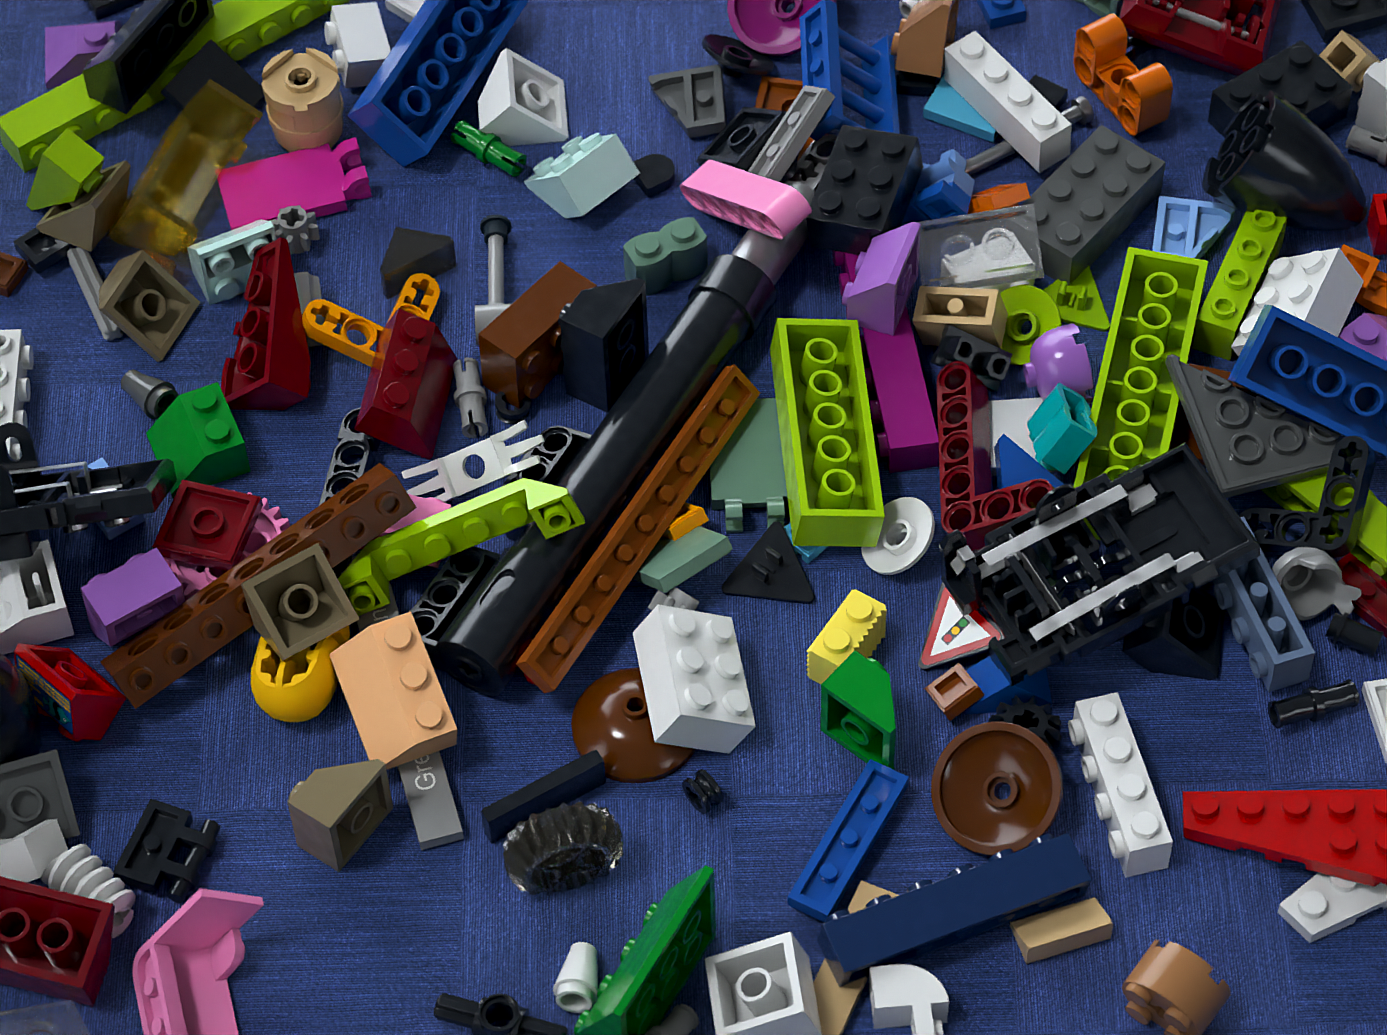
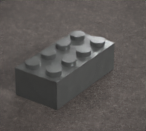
M1100 125L1030 196L1031 198L1027 199L1007 219L1006 236L1011 234L1015 236L1037 270L1055 281L1057 279L1066 281L1069 286L1161 194L1166 162Z

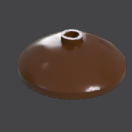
M639 667L616 670L600 677L585 689L574 707L571 729L577 752L580 756H583L597 749L605 762L606 778L624 783L656 781L679 770L687 763L696 750L694 748L654 742ZM632 707L642 708L638 712H632L629 710Z
M1008 722L978 724L957 735L939 756L931 781L933 808L938 821L946 833L961 846L971 851L991 856L1005 849H1012L1013 852L1029 847V843L1034 839L1045 835L1058 815L1063 795L1060 766L1049 746L1032 731ZM1004 784H1008L1011 788L1010 796L1001 800L998 795L999 788Z

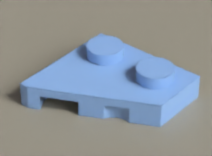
M1159 196L1152 251L1201 259L1232 222L1235 209L1225 203Z

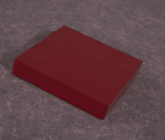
M182 479L152 548L157 547L161 555L166 558L228 571L239 563L263 507L262 498Z

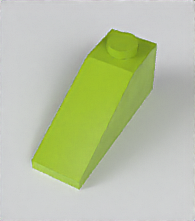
M67 128L42 153L26 206L31 210H37L75 201L83 191H86L88 194L91 193L103 178L100 171L105 157Z

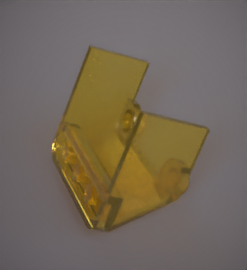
M209 79L167 128L109 229L107 237L120 245L171 257H175L179 252L185 255L188 252L187 247L193 245L199 229L194 227L193 221L207 195L227 163L231 161L236 164L248 146L243 141L244 137L261 119L264 113Z

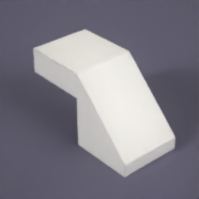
M57 819L45 820L14 838L0 839L1 877L26 883L42 877L44 869L55 857L68 851Z

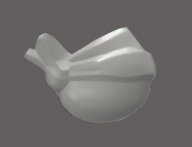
M1311 547L1295 548L1281 556L1272 568L1299 621L1312 619L1325 612L1332 605H1335L1342 615L1345 612L1351 614L1355 609L1352 601L1357 600L1362 595L1361 589L1345 584L1342 580V571L1335 560L1320 549Z

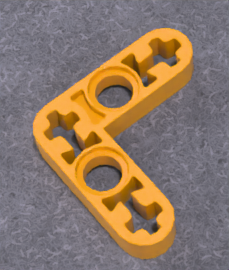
M416 273L410 276L398 296L388 322L398 308L429 320L440 295V288L436 280L423 273ZM417 289H421L424 291L423 299L417 307L412 302L416 296ZM315 299L309 302L302 313L306 336L372 367L375 352L371 348L375 341H379L384 327L330 301ZM317 315L325 318L323 325L315 322ZM340 323L342 324V327L339 333L336 334L334 333V330L337 327V324ZM347 331H360L366 337L367 343L364 345L352 343L347 337Z

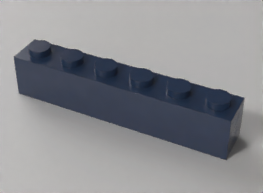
M1069 832L1054 837L1053 834L1042 835L1030 842L1029 847L1017 852H1013L1012 849L1002 850L991 856L988 862L974 868L972 864L959 866L947 875V878L934 883H932L931 879L921 880L907 889V893L893 898L889 894L881 895L869 901L864 909L850 913L849 910H841L827 917L821 926L817 942L839 987L865 977L868 978L870 967L905 964L1001 928L1011 922L1030 917L1084 896L1092 879Z

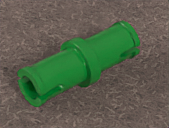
M461 120L456 124L454 129L463 134L458 135L452 132L451 141L476 154L477 160L484 164L492 163L513 177H517L523 171L522 167L514 163L519 162L526 165L527 156L525 154L519 153L503 144L499 136L493 133L486 134L471 126L465 120Z

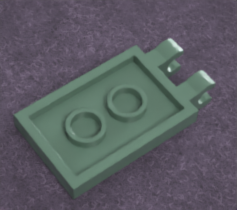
M776 398L755 400L709 467L712 510L725 509L726 533L743 532L742 508L766 507L767 527L769 528L775 521L782 523L783 528L785 527L784 506H788Z

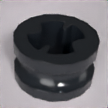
M500 391L496 395V415L503 423L514 425L523 421L528 416L531 408V399L526 396L521 400L522 407L520 409H517L515 406L514 410H507L505 393Z
M703 769L695 773L694 780L687 778L682 782V788L687 799L701 814H706L711 810L710 804L719 805L724 801L718 784Z

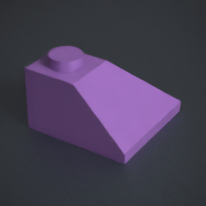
M120 20L45 27L46 88H56L83 74L82 71L87 62L95 58L105 47L109 38L121 29Z

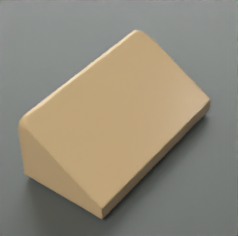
M1093 897L1011 922L1010 927L1025 963L1028 964L1110 939L1113 923L1097 899Z

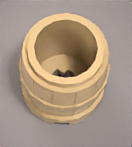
M306 48V53L294 54L293 49H290L271 58L263 68L262 90L267 102V116L276 140L288 152L315 148L329 143L331 149L339 140L343 130L344 103L339 91L340 78L336 63L326 53L312 48Z

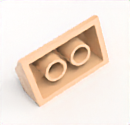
M411 611L370 625L329 654L369 761L379 759L385 763L387 770L457 745L456 724Z

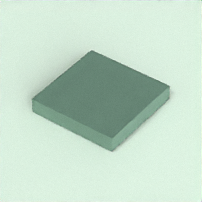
M697 526L676 541L666 537L659 539L632 579L667 593L730 553L733 548L727 536Z

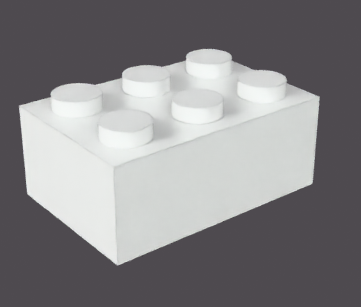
M1340 248L1313 251L1308 254L1281 257L1274 260L1258 293L1254 297V301L1244 322L1240 326V330L1231 348L1239 357L1264 305H1273L1338 337L1364 280Z
M658 604L633 632L654 742L729 754L756 727L732 617Z

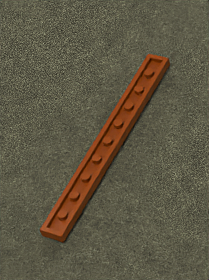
M735 364L727 366L722 370L516 663L544 694L553 692L558 687L760 395L759 390Z

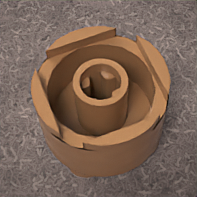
M1160 940L1153 941L1122 985V991L1129 1001L1125 1007L1126 1012L1133 1019L1144 1025H1147L1150 1020L1165 1029L1164 1035H1203L1230 997L1231 991L1224 979L1217 985L1209 976L1214 968L1197 954L1171 941H1168L1164 948L1160 947Z

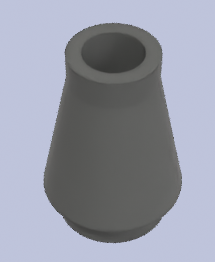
M135 369L129 370L121 380L122 390L128 393L146 416L151 419L159 418L179 396L173 384L142 374Z

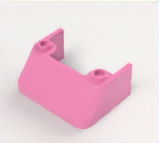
M200 888L140 947L133 961L132 976L144 1035H239L227 978L243 962L245 945L241 938L240 928L264 906L262 897Z

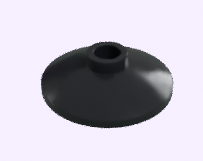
M716 34L706 35L702 40L704 50L721 64L723 73L730 77L741 78L742 73L767 75L774 68V63L767 55L754 51L740 40Z

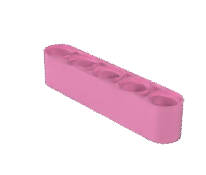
M707 160L680 185V190L684 197L697 210L779 240L786 237L812 212L805 197L792 186L714 160Z

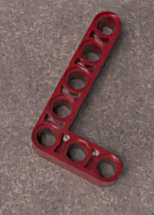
M955 361L941 369L937 377L941 524L948 534L957 529L961 531L967 540V545L973 551L985 547L984 536L1036 509L1039 500L1055 488L1047 480L1041 478L992 491L988 390L966 363Z

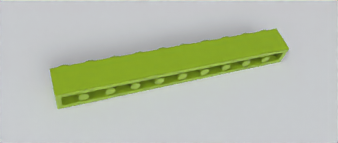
M223 0L213 5L215 13L213 17L127 114L89 98L84 76L81 74L1 116V143L24 173L39 166L42 153L67 128L83 141H86L166 99L160 92L210 39L234 61H238L330 12L332 6L343 5L349 2V0Z

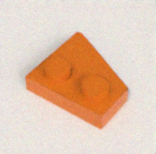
M1027 184L997 185L972 194L968 214L962 218L983 214L984 217L994 214L1002 216L1017 211L1019 208L1018 202L1031 198Z

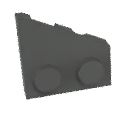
M721 64L648 76L651 90L689 138L720 133L727 126L724 76Z

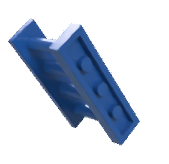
M821 0L799 18L803 87L807 85L826 88L835 98L813 130L810 138L818 141L831 130L837 129L840 131L842 125L865 128L843 115V105L865 117L866 129L899 134L894 55H891L893 37L887 34L871 47L838 28L836 3L831 0ZM839 46L862 60V69L840 57ZM841 75L862 87L864 98L841 86Z

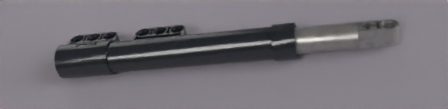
M826 134L818 141L814 140L797 162L795 175L783 182V184L792 186L799 191L808 201L809 205H811L838 137L835 134ZM806 218L782 240L748 229L730 255L723 254L714 258L689 293L688 302L592 435L564 426L549 427L540 434L543 436L544 442L525 453L520 461L539 455L541 463L524 471L509 475L502 486L522 478H527L567 488L582 513L585 524L545 539L534 521L505 533L506 537L515 541L512 547L505 548L502 554L473 546L451 555L411 610L433 668L447 672L460 684L479 694L496 696L502 693L519 667L516 663L742 342L752 337L777 301V292L774 285L810 236Z

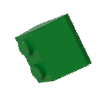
M218 382L179 395L146 432L156 460L168 458L174 463L177 482L170 490L173 499L182 479L211 486L251 472L245 442Z
M854 650L821 684L820 730L865 763H868L871 759L894 770L896 724L890 676L877 660L873 658L867 659Z

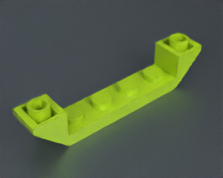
M522 478L368 542L340 575L338 580L358 616L390 604L388 582L390 580L534 521L545 539L585 524V519L567 488Z

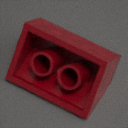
M400 308L396 310L381 331L354 429L428 460L433 457L454 375L453 364L457 361L456 355L436 323Z
M0 876V983L94 1007L109 966L115 906L112 903Z

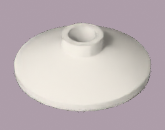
M902 497L884 505L885 518L877 546L861 547L864 561L875 572L883 575L901 573L918 562L927 551L934 535L935 521L931 509L917 498Z

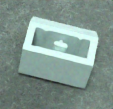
M595 133L584 140L582 136H578L562 146L563 154L556 159L549 157L538 163L533 168L535 174L524 181L529 190L561 216L572 218L585 215L639 175L640 172L617 134L600 136L599 133Z
M260 219L187 247L192 272L209 305L229 300L245 292L256 251L276 240L274 226L271 221Z

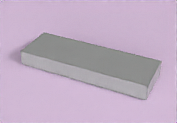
M805 85L748 172L780 182L833 102L835 96L826 88Z

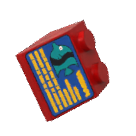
M18 643L14 649L15 666L30 686L38 712L44 716L51 717L59 724V732L70 740L80 742L81 739L101 740L127 697L68 648Z

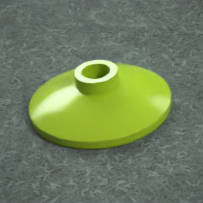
M1030 285L1013 286L1000 293L1008 313L1001 349L1012 354L1011 365L1023 366V364L1029 363L1030 349L1034 341L1046 331L1061 326L1060 311L1053 298L1045 291ZM1031 321L1032 330L1028 334L1023 335L1021 332L1023 323Z

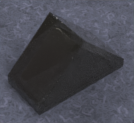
M396 227L380 268L383 294L388 300L400 294L408 278L416 273L427 274L434 278L457 267L452 238L440 234Z

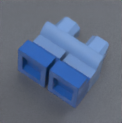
M950 149L942 153L940 161L933 165L923 163L921 175L901 225L903 226L911 222L920 223V237L938 229L939 226L943 227L968 214L975 180L965 172L967 161L956 150Z

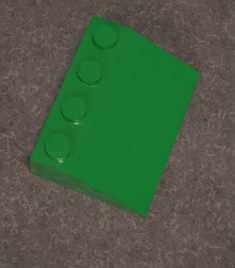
M705 865L670 888L660 903L654 902L649 907L644 917L643 930L637 939L632 937L626 943L620 957V962L622 963L614 975L608 973L605 976L597 992V998L599 999L591 1011L586 1009L582 1012L574 1027V1035H645L652 1026L661 1024L716 936L715 878L713 868Z

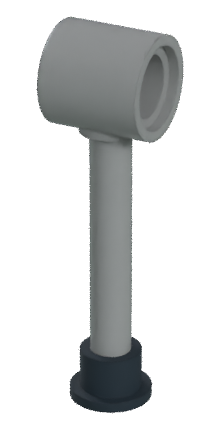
M489 215L480 222V230L484 235V242L488 245V304L475 305L477 345H479L478 334L511 305L504 303V245L508 241V234L511 232L512 224L503 215Z

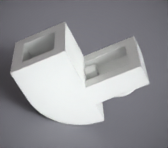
M907 964L870 967L869 994L874 1029L911 1026L912 1035H943L942 1023H947L949 999L943 985L934 975L920 967Z

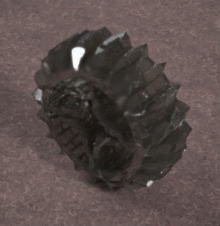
M582 801L572 806H566L565 803H562L558 808L550 809L547 807L545 812L540 814L532 813L528 821L518 822L516 829L507 833V840L502 844L504 866L507 875L510 876L512 884L517 885L519 891H528L530 895L545 892L550 896L555 892L563 893L568 890L579 889L586 884H594L595 879L598 877L609 875V869L618 866L619 859L624 855L622 847L623 835L620 825L616 823L614 815L610 814L608 808H599L597 803H590L584 806Z

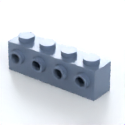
M1243 516V517H1240L1241 520H1242V521L1244 522V524L1246 525V527H1247V528L1249 529V531L1252 533V531H1251V529H1250V527H1249V525H1248V523H1247L1245 517H1244V516ZM1260 548L1259 557L1212 580L1219 607L1222 610L1226 609L1232 619L1231 626L1236 641L1239 644L1244 643L1249 653V664L1254 676L1262 678L1268 692L1308 681L1315 651Z

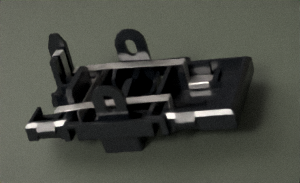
M8 422L0 426V562L32 557L41 541L39 529L46 530L62 527L63 533H75L86 530L88 523L104 521L105 527H116L129 523V517L133 515L155 512L177 482L173 461L166 458L98 469L88 468L85 461L40 467L31 432L19 423ZM9 437H14L19 441L22 457L18 460L12 459L8 454L6 439ZM83 466L82 469L61 471L48 474L41 473V471Z
M1186 442L1144 464L1136 465L1119 474L1112 481L1106 473H1103L1076 488L1071 484H1065L1051 490L1039 500L1036 509L984 536L985 547L979 550L971 551L965 536L958 529L947 534L939 544L943 574L941 580L954 598L955 605L963 617L984 607L1005 637L998 641L996 636L991 638L988 642L989 656L996 667L1002 671L1011 687L1022 682L1025 675L1030 677L1060 661L1064 666L1071 664L1072 653L1076 651L1082 658L1096 650H1102L1142 629L1143 625L1173 610L1174 599L1177 598L1181 605L1189 602V593H1191L1192 587L1197 589L1260 556L1259 543ZM1083 518L1087 519L1106 548L1116 544L1120 551L1115 554H1105L1099 558L1100 545ZM1127 559L1129 564L1122 567L1125 576L1121 578L1119 575H1114L1103 580L1099 570L1109 563H1118ZM1050 577H1051V579L1054 580V581L1059 580V581H1058L1055 585H1053L1052 587L1050 586V584H1049L1048 581L1046 580V579H1048V578H1050ZM1085 579L1090 587L1083 592L1080 589L1075 591L1072 605L1066 597L1060 600L1057 596L1067 585ZM1141 598L1146 604V607L1143 609L1140 608Z

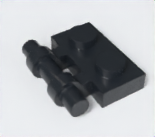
M150 799L113 870L114 878H120L124 884L155 894L163 879L171 881L173 884L167 894L168 898L174 902L183 903L188 892L195 890L201 878L198 872L205 858L211 857L217 847L215 839L221 826L213 820L206 819L200 831L191 829L190 826L193 822L191 811ZM180 846L190 849L183 864L173 861Z

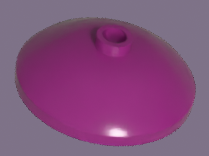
M727 0V11L735 34L749 48L764 55L786 56L801 51L799 18L821 0ZM795 3L794 10L786 13L788 5Z

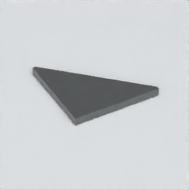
M1174 354L1167 355L1165 361L1208 474L1225 498L1328 472L1333 449L1341 440L1340 434L1311 420L1308 423L1287 413L1286 408L1257 394L1254 397L1233 387L1232 382L1205 369L1200 371L1181 362L1180 357ZM1356 450L1355 455L1347 457L1346 460L1352 465L1353 459L1361 458L1362 454Z

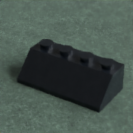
M146 0L140 8L132 12L130 19L123 27L109 38L105 47L96 57L87 62L82 72L88 97L127 114L213 17L215 13L212 0Z

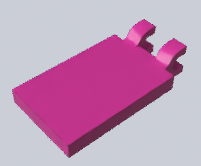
M356 137L342 141L333 151H331L329 143H326L319 147L301 149L215 171L231 230L260 219L267 221L278 220L279 209H284L288 206L300 205L306 213L314 211L317 218L348 210L346 204L348 200L372 197L368 184V175L361 161ZM345 170L349 171V172L344 176V172H343V171H345Z

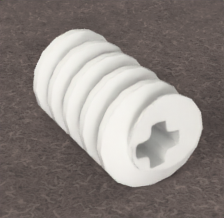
M79 844L55 857L44 869L41 880L44 884H48L50 889L112 903L115 906L112 939L123 933L130 925L134 915V911L131 908L135 902L136 895L131 889L124 890L125 884L120 878H113L112 870L109 867H102V860L97 855H91V849L86 844Z

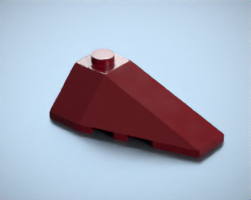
M280 237L258 249L255 254L244 293L245 300L249 301L248 308L242 321L236 322L233 335L239 337L234 357L226 358L222 371L221 390L230 410H285L308 398L311 386L309 379L311 360L288 240Z

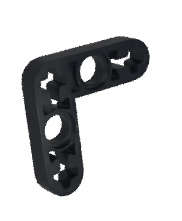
M1347 436L1335 445L1318 513L1254 507L1243 511L1239 517L1244 516L1250 528L1257 527L1260 521L1267 529L1274 530V535L1269 530H1256L1254 536L1262 551L1287 553L1298 547H1311L1325 551L1332 558L1343 557L1353 550L1357 542L1375 466V453L1367 442L1358 436ZM1356 450H1358L1362 454L1361 458H1354L1352 465H1350L1346 458L1354 456ZM1351 472L1357 477L1356 479L1350 476ZM1346 487L1354 488V497L1348 504L1344 506L1335 505V496L1341 489ZM1333 514L1339 517L1338 521L1332 516ZM1296 523H1303L1305 525L1304 535L1297 541H1287V530ZM1338 528L1343 535L1342 537H1335L1332 544L1327 537L1328 535H1335Z

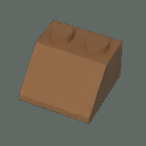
M921 0L913 6L908 18L901 19L899 32H895L893 36L891 55L897 56L895 70L941 77L944 71V48L955 41L960 0Z

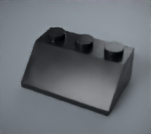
M640 278L581 290L572 303H567L563 307L558 318V324L561 328L562 341L560 349L563 351L564 366L562 373L565 376L566 394L607 413L649 357L646 281Z

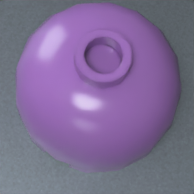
M1074 323L1046 331L1037 338L1030 349V362L1023 364L1024 377L1028 388L1036 387L1039 396L1043 400L1060 382L1082 395L1088 404L1093 402V397L1085 394L1086 390L1093 389L1090 362L1085 344L1076 345L1073 334L1080 333Z

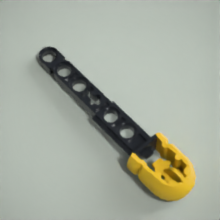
M360 408L351 410L342 420L337 438L339 444L334 448L319 506L334 496L341 487L348 486L374 467L375 460L372 452H378L381 440L364 433L352 432L355 428ZM353 454L364 455L358 463L344 464L345 459ZM353 554L332 568L337 579L350 565ZM349 625L315 643L314 650L307 647L283 661L261 636L252 664L250 680L253 696L261 709L273 719L285 722L308 721L319 715L330 703L338 684V678L329 654L349 641Z

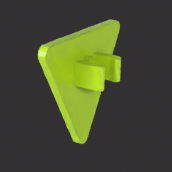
M1089 266L1069 286L1066 281L1057 279L1043 290L1057 304L1061 315V322L1074 323L1078 326L1103 332L1109 330L1110 323Z

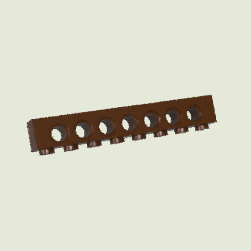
M379 463L104 658L100 663L122 694L137 709L254 625L241 583L317 543L331 568H333L417 507L397 476Z

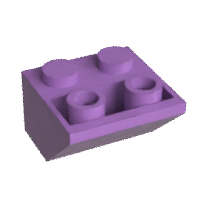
M157 547L147 553H139L132 556L124 565L109 573L96 575L80 588L92 632L110 647L154 624L185 602L181 583Z

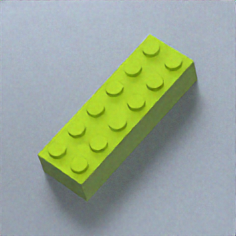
M777 318L770 346V356L793 546L876 547L885 513L858 320Z

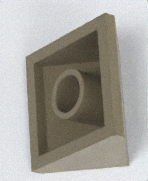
M124 160L101 170L100 173L103 175V178L91 193L88 194L86 191H83L75 201L52 206L36 225L41 233L92 252L126 209L130 164L127 160Z
M318 543L241 583L255 629L282 661L359 620L357 613Z

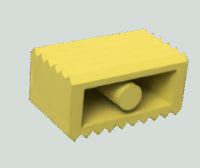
M856 589L851 590L808 648V659L806 660L808 662V668L806 669L808 673L806 675L813 681L822 684L854 650L867 659L869 656H872V651L877 649V644H881V638H885L887 612L885 604Z

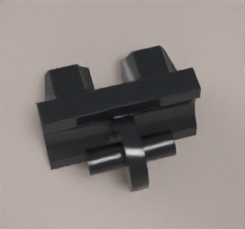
M945 325L940 344L930 363L944 368L951 362H964L984 383L988 390L997 392L1011 363L1012 354L952 325Z

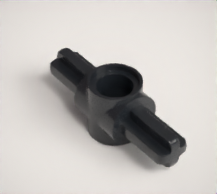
M443 993L437 998L435 1003L434 1017L437 1020L472 1029V1035L568 1034V1029L563 1025L530 1017L528 1008L519 1006L514 998L506 994H493L489 997H483L480 1002H475ZM497 1019L510 1020V1023L503 1027L491 1025Z

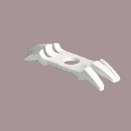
M525 420L520 421L512 427L490 436V438L445 457L402 471L404 479L436 470L439 474L406 492L410 495L419 496L444 488L445 493L434 498L447 503L465 493L541 463L539 455L512 464L511 459L539 446L544 442V438L542 435H538L505 446L504 441L513 439L529 428ZM473 454L480 456L485 463L484 474L478 479L470 477L465 469L467 458Z

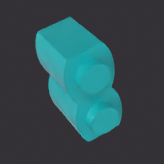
M1060 382L1029 418L1027 426L1038 463L1049 471L1054 472L1057 469L1066 474L1095 439L1098 432L1094 422L1089 417L1091 409L1085 398Z

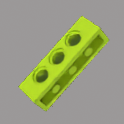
M1263 210L1245 212L1197 316L1192 349L1229 361L1231 360L1234 353L1231 346L1240 330V326L1249 312L1254 297L1258 293L1270 265L1276 260L1282 247L1287 217H1277L1273 212Z

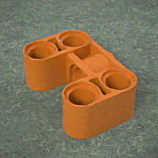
M1111 13L1077 30L1073 65L1081 82L1088 86L1104 106L1118 119L1125 131L1135 136L1169 118L1173 83L1168 71L1161 63L1156 62L1139 70L1126 56L1128 42L1126 28L1121 19L1116 14Z

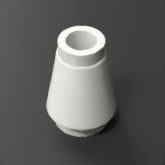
M577 942L571 946L553 987L557 1005L568 1012L582 1013L586 1009L589 1010L598 999L597 949L589 943Z

